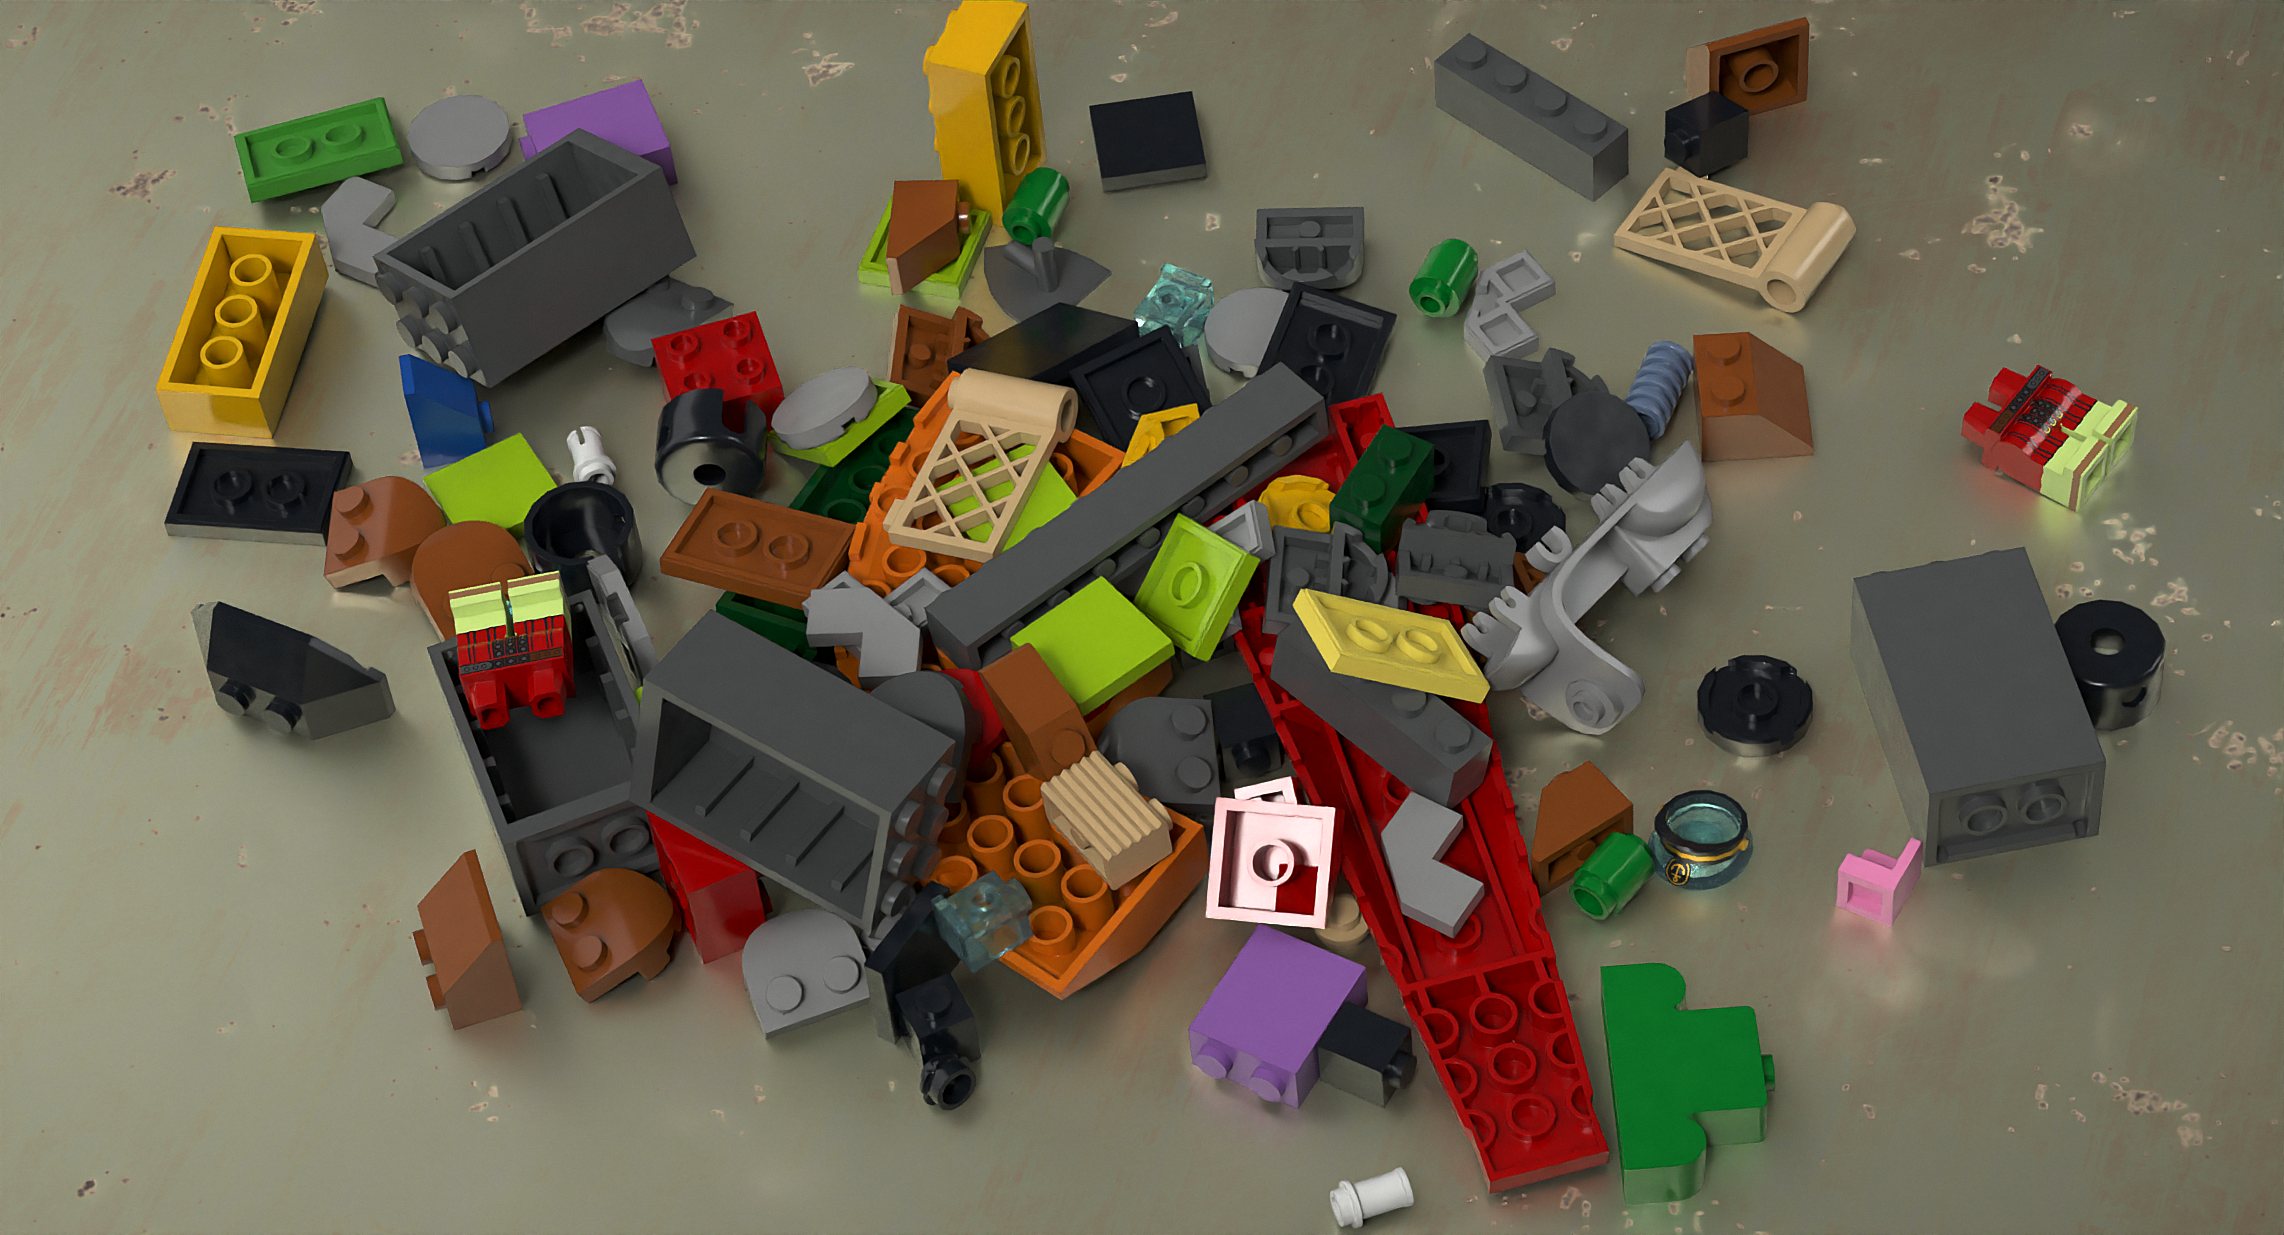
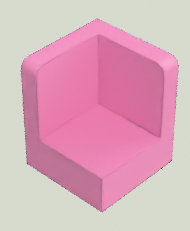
M1911 837L1899 859L1872 849L1865 850L1861 857L1847 853L1838 869L1836 906L1892 927L1921 876L1923 841Z

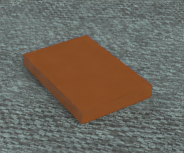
M707 487L660 557L661 573L803 610L802 603L811 597V590L824 587L840 575L850 560L848 552L856 525Z

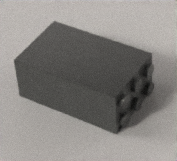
M577 128L372 257L380 273V276L376 279L378 287L387 301L394 305L400 320L396 322V327L404 342L412 349L417 347L428 353L435 362L439 364L444 362L454 368L461 376L470 377L490 389L697 255L661 166L581 128Z
M2025 547L2003 551L1994 550L1976 556L1949 561H1934L1926 565L1889 572L1880 571L1867 576L1853 578L1850 655L1911 831L1915 839L1923 841L1922 862L1924 868L2098 835L2106 759Z
M590 589L567 597L571 611L573 681L576 697L566 698L563 715L542 719L539 716L533 715L531 705L510 709V720L505 726L484 730L480 727L477 716H472L459 678L457 637L427 647L451 721L526 917L540 913V907L598 870L623 868L644 875L660 869L646 810L629 801L640 707Z
M710 609L643 678L629 801L871 934L886 915L894 917L899 913L907 900L911 886L918 878L923 881L927 880L940 860L941 849L936 846L938 835L942 831L949 815V810L944 807L946 794L950 790L956 776V769L951 767L956 740Z

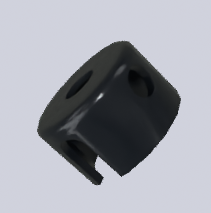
M694 389L677 395L663 407L658 419L655 470L658 482L669 495L686 504L695 506L707 487L745 497H751L760 489L766 474L768 426L765 414L755 402L748 399L745 403L744 427L741 434L729 430L722 423L724 393L722 389Z
M580 481L556 487L547 491L534 502L524 519V538L534 573L538 575L559 571L567 597L590 589L596 604H599L586 566L589 565L587 561L595 557L591 555L579 558L580 556L585 554L602 556L606 554L619 569L627 588L635 581L642 567V545L634 510L625 494L609 484Z
M2099 599L2080 603L2061 614L2054 625L2094 730L2113 731L2127 728L2148 717L2160 700L2165 661L2166 640L2158 623L2142 609L2122 601ZM2093 648L2116 649L2119 652L2107 655L2096 652ZM2142 687L2139 694L2132 701L2122 702L2126 694Z

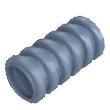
M1671 341L1654 342L1648 348L1624 401L1634 408L1646 425L1649 440L1658 439L1664 434L1667 423L1671 419L1678 399H1680L1683 388L1686 386L1689 375H1691L1693 370V357L1688 350Z

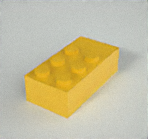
M963 0L958 9H953L950 12L944 32L936 45L932 44L928 47L923 60V74L928 76L930 90L928 109L929 113L934 117L936 131L934 149L939 153L943 180H958L961 201H969L971 209L991 212L993 225L1004 227L1002 215L1022 178L1032 173L1034 169L1042 167L1047 158L1029 5L1014 0Z
M214 226L155 388L171 431L273 439L329 277L316 234Z

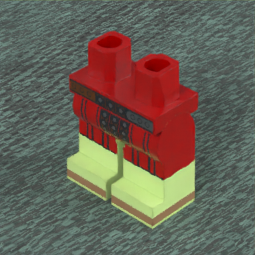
M2037 365L2028 377L2003 367L1993 379L1988 396L1989 402L2002 407V409L1997 412L1979 402H1974L1964 414L1961 430L1963 437L1983 447L1982 465L1994 471L2000 468L2002 472L2078 513L2102 484L2104 475L2108 476L2133 445L2138 407L2120 399L2113 406H2109L2083 394L2074 384L2067 380L2052 378V371L2040 365Z
M559 571L507 580L508 594L513 612V623L500 582L449 591L458 645L459 678L472 716H477L480 727L484 730L505 726L510 720V709L531 705L533 715L539 716L542 719L563 715L566 698L576 697L573 681L571 611Z

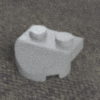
M821 909L796 910L766 921L749 936L742 955L743 983L745 990L749 993L766 1040L871 1003L864 969L865 955L855 931L840 916Z

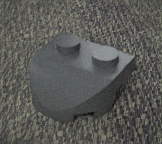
M1364 207L1257 209L1256 239H1254L1257 272L1261 281L1271 288L1291 290L1294 281L1317 289L1341 288L1354 283L1360 277L1364 267Z
M668 274L605 314L602 334L606 335V346L612 354L627 362L649 367L652 365L653 358L655 357L651 339L733 317L734 303L714 296L706 288L690 286L671 278Z
M1549 347L1541 362L1491 355L1483 368V374L1503 450L1539 456L1546 454L1545 439L1542 441L1543 427L1552 411L1575 394L1590 391L1610 394L1603 379L1598 374L1589 379L1583 372L1573 366L1575 362L1574 355Z
M1433 510L1428 513L1426 522L1416 524V521L1407 518L1403 523L1394 569L1395 595L1404 596L1408 600L1422 605L1444 602L1463 605L1466 609L1477 613H1491L1489 603L1495 597L1502 599L1501 591L1506 586L1514 587L1512 565L1517 546L1516 541L1509 532L1502 534L1501 538L1487 532L1486 519L1464 512Z
M1336 521L1334 522L1331 534L1274 525L1272 537L1276 554L1268 559L1262 633L1278 635L1299 618L1292 605L1300 589H1310L1380 604L1388 582L1387 563L1382 553L1376 555L1363 542V533L1360 530Z
M922 670L893 677L876 687L870 695L956 740L951 767L956 769V776L950 790L946 794L945 802L951 804L962 802L972 744L982 742L983 732L980 712L973 709L969 699L961 690L964 686L947 674L932 670Z
M1145 697L1121 708L1109 720L1097 738L1095 745L1098 751L1112 766L1118 762L1123 763L1134 776L1139 793L1150 799H1157L1162 805L1179 814L1214 815L1216 797H1221L1211 700Z

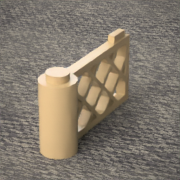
M1679 166L1676 170L1666 167L1662 170L1613 236L1615 247L1758 290L1763 298L1774 308L1783 312L1794 313L1800 311L1810 300L1854 239L1856 228L1850 214L1838 204L1818 202L1814 203L1807 210L1708 180V175L1699 178ZM1670 188L1691 194L1692 197L1668 205H1664L1662 200ZM1724 205L1738 208L1739 210L1738 213L1712 219L1708 212L1709 209ZM1699 212L1703 222L1675 229L1672 219ZM1772 219L1785 223L1780 229L1762 234L1759 233L1755 225ZM1661 222L1666 230L1664 233L1650 237L1637 234L1640 228ZM1746 227L1751 236L1723 244L1719 234ZM1710 237L1714 247L1692 251L1684 248L1682 244ZM1755 251L1760 256L1752 269L1732 263L1730 258Z
M968 368L964 370L960 377H955L951 382L947 401L948 407L952 412L905 500H894L882 525L884 531L888 532L890 543L986 563L988 560L1000 556L1057 443H1064L1071 436L1078 413V395L1076 390L1070 387ZM961 431L983 435L986 441L958 452L954 445ZM1021 443L1036 446L1032 454L1010 462L1004 453V450ZM992 455L996 456L1001 467L973 477L967 467L968 465ZM959 470L965 481L937 493L933 487L936 478ZM1010 480L1014 486L1012 494L989 503L982 491ZM973 495L980 508L952 519L946 506ZM936 510L943 523L927 530L911 528L915 519ZM988 521L993 528L986 543L964 539L961 535V532Z

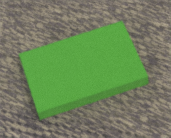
M384 97L234 136L251 203L404 164Z

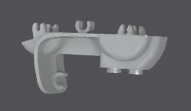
M1689 438L1657 467L1652 466L1644 459L1635 457L1628 464L1631 469L1625 467L1619 473L1620 481L1627 493L1615 485L1606 484L1600 490L1602 495L1597 493L1591 498L1592 508L1599 517V523L1573 549L1565 532L1553 526L1541 538L1552 553L1538 541L1525 554L1528 562L1534 568L1542 572H1548L1527 595L1514 587L1506 586L1501 591L1502 599L1495 597L1489 603V609L1496 619L1486 613L1478 612L1472 617L1474 625L1467 623L1462 627L1461 635L1463 639L1473 649L1489 658L1482 673L1488 681L1490 691L1517 688L1538 707L1568 727L1584 734L1593 735L1608 732L1639 706L1646 691L1643 679L1633 669L1591 641L1574 624L1618 579L1635 597L1641 594L1648 586L1657 594L1681 571L1674 563L1677 558L1680 557L1687 563L1710 541L1703 532L1714 521L1712 503L1705 481L1703 465L1697 450Z

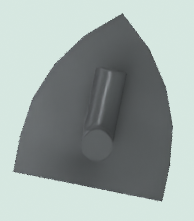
M1047 237L1035 239L1032 245H1023L1016 240H1012L1007 245L984 248V274L990 293L1000 308L1017 323L1058 302L1074 306L1078 305L1112 275L1109 269L1092 259L1068 249L1054 247L1053 241Z

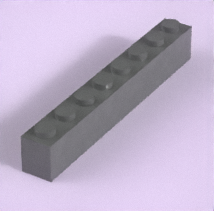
M1281 361L1262 375L1253 377L1243 388L1220 404L1208 408L1201 417L1175 435L1165 438L1155 449L1133 464L1120 469L1113 478L1088 495L1075 500L1068 509L1042 527L1033 529L1023 540L997 558L988 560L977 572L961 583L939 594L932 603L924 607L933 644L959 669L968 668L974 671H979L1010 653L1012 650L1010 637L1100 576H1103L1114 586L1157 556L1178 513L1203 524L1329 435L1324 397Z

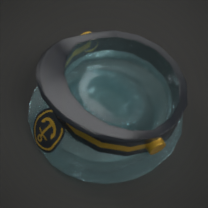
M1693 790L1677 795L1665 805H1661L1655 817L1654 829L1649 837L1648 846L1652 851L1655 872L1661 878L1676 887L1689 891H1699L1717 888L1736 878L1749 863L1753 852V837L1748 827L1747 814L1739 802L1723 793L1711 790Z

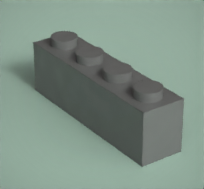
M1468 33L1434 60L1436 107L1593 203L1629 174L1627 127L1474 35Z
M1297 618L1277 635L1270 678L1415 793L1452 810L1483 784L1493 740L1436 695L1331 672L1300 618Z

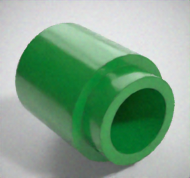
M1047 167L1036 168L1032 173L1022 178L1002 215L1003 226L1012 239L1023 245H1032L1033 241L1037 238H1051L1070 202V186L1066 178L1056 170Z
M1446 239L1431 248L1409 287L1410 297L1422 313L1438 318H1448L1457 313L1478 276V255L1475 250L1466 242L1458 239Z
M1610 833L1573 875L1574 883L1569 888V894L1576 906L1586 915L1596 920H1605L1610 914L1616 915L1620 913L1655 872L1650 847L1634 834Z

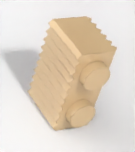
M1093 750L1089 757H1083L1080 763H1073L1070 769H1063L1060 776L1054 775L1050 782L1044 781L1040 787L1046 816L1050 824H1053L1056 830L1061 832L1064 839H1067L1070 845L1074 846L1077 853L1082 855L1084 861H1088L1090 867L1094 868L1104 882L1109 884L1111 890H1116L1173 853L1169 831L1173 829V823L1167 810L1155 798L1146 802L1138 793L1137 782L1130 770L1121 762L1112 766L1099 751Z

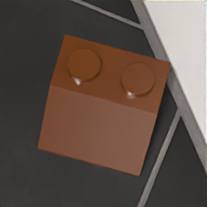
M1806 17L1784 21L1686 48V88L1692 99L1714 90L1749 110V116L1806 101L1810 26Z
M1750 332L1693 335V389L1701 462L1813 456L1814 447L1803 366Z
M476 850L464 852L417 905L424 929L412 932L422 966L431 963L435 965L437 974L426 977L435 1011L447 1008L454 1030L523 1010Z

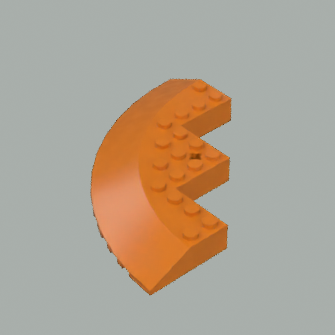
M956 371L950 373L913 418V430L904 443L900 441L897 443L889 456L891 465L882 477L881 482H875L869 495L871 503L863 522H857L848 552L850 563L847 573L865 587L870 588L882 599L924 567L950 588H953L977 572L983 565L982 562L892 544L890 543L888 532L884 531L882 525L894 500H905L952 412L948 407L947 399L951 382L955 377L961 376ZM1074 428L1066 442L1057 443L1049 458V462L1075 496L1080 498L1088 495L1113 478L1121 469L1126 453ZM961 431L954 445L958 452L982 443L986 439L983 435ZM1021 443V444H1018V445H1016V446H1014V447H1011V448H1009V449H1006V450H1004V453L1006 454V453H1008V452H1010V451H1012V450H1014V449H1017V448H1019V447H1021V446H1023V445H1025V444H1024V443ZM989 456L967 467L972 471L996 459V456ZM959 470L936 478L933 487L936 489L962 475ZM936 510L915 519L911 528L927 530L943 523ZM931 636L923 641L921 671L959 669L933 644ZM834 646L837 669L851 680L853 686L861 689L858 679L860 661L844 647ZM1170 658L1116 694L1107 709L1086 723L1094 743L1109 720L1125 705L1141 698L1157 697L1173 678ZM863 690V691L866 692V693H868V694H870L873 690ZM1008 737L1003 745L1000 741L998 746L991 750L993 755L981 765L968 769L962 802L954 804L944 802V807L949 810V815L942 831L938 835L936 847L941 849L940 860L927 880L923 881L918 878L917 881L923 888L931 880L948 887L952 901L954 922L1003 964L1060 1000H1064L1141 952L1209 872L1210 859L1204 827L1164 806L1173 823V829L1169 831L1173 853L1116 890H1111L1109 884L1105 883L1102 877L1096 873L1095 869L1090 867L1088 861H1084L1082 855L1077 853L1074 846H1071L1068 840L1064 839L1061 832L1057 831L1053 824H1050L1046 816L1040 790L1043 782L1025 773ZM1139 793L1146 802L1151 800L1150 798Z

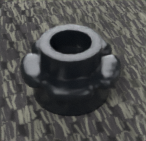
M955 1053L937 1055L926 1063L921 1072L919 1088L921 1093L924 1094L923 1100L927 1104L933 1106L937 1104L943 1110H953L961 1106L971 1096L977 1079L975 1073L970 1069V1062L964 1055L957 1056Z

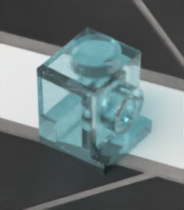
M1165 263L1160 269V279L1133 311L1134 321H1138L1139 335L1141 337L1167 324L1180 348L1195 345L1204 333V325L1208 313L1214 307L1212 280Z
M994 870L947 899L940 894L931 900L940 936L972 974L1033 937L1027 913L1033 908L1029 895L1017 879L1012 878L1004 883Z

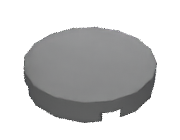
M475 95L448 97L425 107L413 119L407 135L411 154L416 160L417 166L426 174L448 180L473 177L472 171H477L484 167L485 172L496 167L509 153L513 140L507 113L496 102Z
M1266 287L1242 289L1222 298L1209 311L1204 325L1205 342L1208 355L1219 368L1229 373L1230 368L1235 371H1241L1245 378L1256 376L1289 293L1281 289Z
M849 366L833 369L814 377L786 397L774 412L771 426L783 445L785 442L791 449L805 450L819 447L841 437V434L846 432L842 425L854 417L857 423L866 418L875 405L878 390L863 368Z

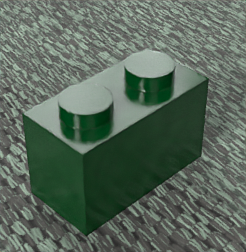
M1383 424L1329 504L1330 534L1335 521L1355 527L1363 533V542L1376 555L1382 553L1386 560L1400 540L1403 523L1407 518L1413 519L1434 488V444Z

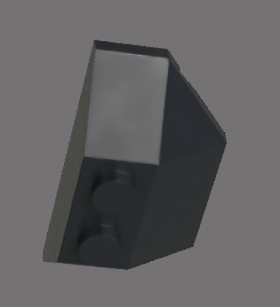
M220 601L210 602L205 605L197 604L191 612L216 702L229 714L234 716L245 715L268 724L279 733H293L313 741L388 719L396 711L385 673L373 667H368L367 669L362 667L349 654L315 636Z

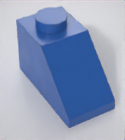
M411 354L399 356L404 397L424 469L455 463L487 448L485 434L495 432L492 412L488 400L478 401L473 380Z

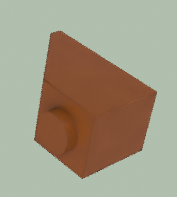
M958 180L894 181L886 252L892 295L905 294L960 255L962 234L971 232V205L969 201H961Z
M1026 643L977 671L1025 773L1042 782H1050L1054 775L1060 776L1063 769H1070L1073 763H1080L1083 757H1089L1093 750L1098 751L1078 706L1032 644Z
M1590 760L1570 772L1565 771L1558 774L1542 789L1531 853L1532 878L1534 884L1537 885L1540 898L1572 879L1577 869L1610 833L1633 834V803Z

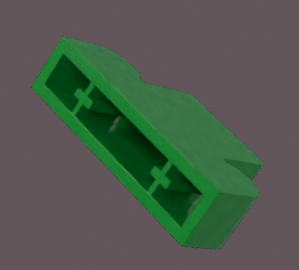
M1662 963L1600 967L1601 1008L1625 1205L1689 1199L1697 1194L1705 1183L1706 1147L1759 1143L1765 1140L1767 1132V1092L1775 1091L1772 1054L1761 1055L1756 1015L1752 1007L1737 1006L1686 1010V983L1683 976L1675 968Z

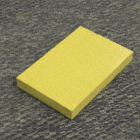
M1300 589L1292 605L1331 672L1482 704L1490 689L1488 681L1449 620L1310 589Z

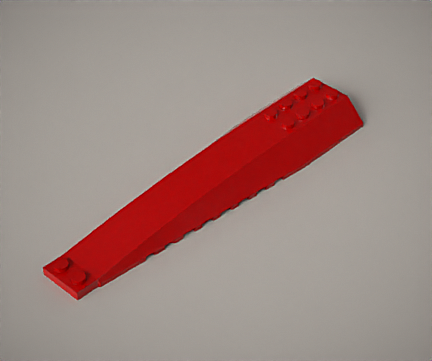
M1374 394L1329 405V435L1205 521L1202 525L1208 528L1251 500L1258 501L1261 493L1267 489L1269 483L1278 477L1302 475L1318 478L1330 484L1327 490L1336 495L1381 426L1385 424L1396 429L1383 394ZM1423 503L1413 518L1416 524L1426 522L1428 510L1425 503ZM1400 540L1386 559L1388 571L1394 576ZM1268 559L1257 566L1238 603L1242 630L1233 634L1232 637L1311 806L1345 809L1340 868L1463 1132L1472 1143L1489 1194L1609 1163V1148L1592 1106L1593 1089L1563 980H1560L1554 947L1544 922L1537 885L1533 882L1523 835L1521 836L1515 816V805L1510 787H1507L1502 758L1497 740L1494 739L1485 698L1482 704L1434 694L1493 740L1483 784L1452 809V811L1463 815V828L1439 861L1484 883L1483 898L1453 939L1401 913L1393 878L1381 844L1382 831L1411 791H1414L1270 678L1277 635L1262 633ZM1407 599L1406 611L1449 620L1474 659L1471 646L1468 645L1461 635L1464 620L1460 605L1444 602L1422 605Z

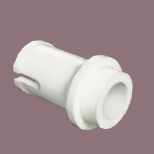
M591 426L580 427L585 439V443L581 444L577 431H572L567 438V445L575 463L573 471L574 481H594L612 486L617 470L613 460L606 456L601 433L598 429Z
M1401 1167L1351 1184L1348 1179L1340 1181L1339 1188L1330 1191L1331 1206L1339 1225L1343 1227L1351 1224L1354 1229L1362 1227L1364 1219L1403 1206L1408 1207L1414 1203L1409 1180Z

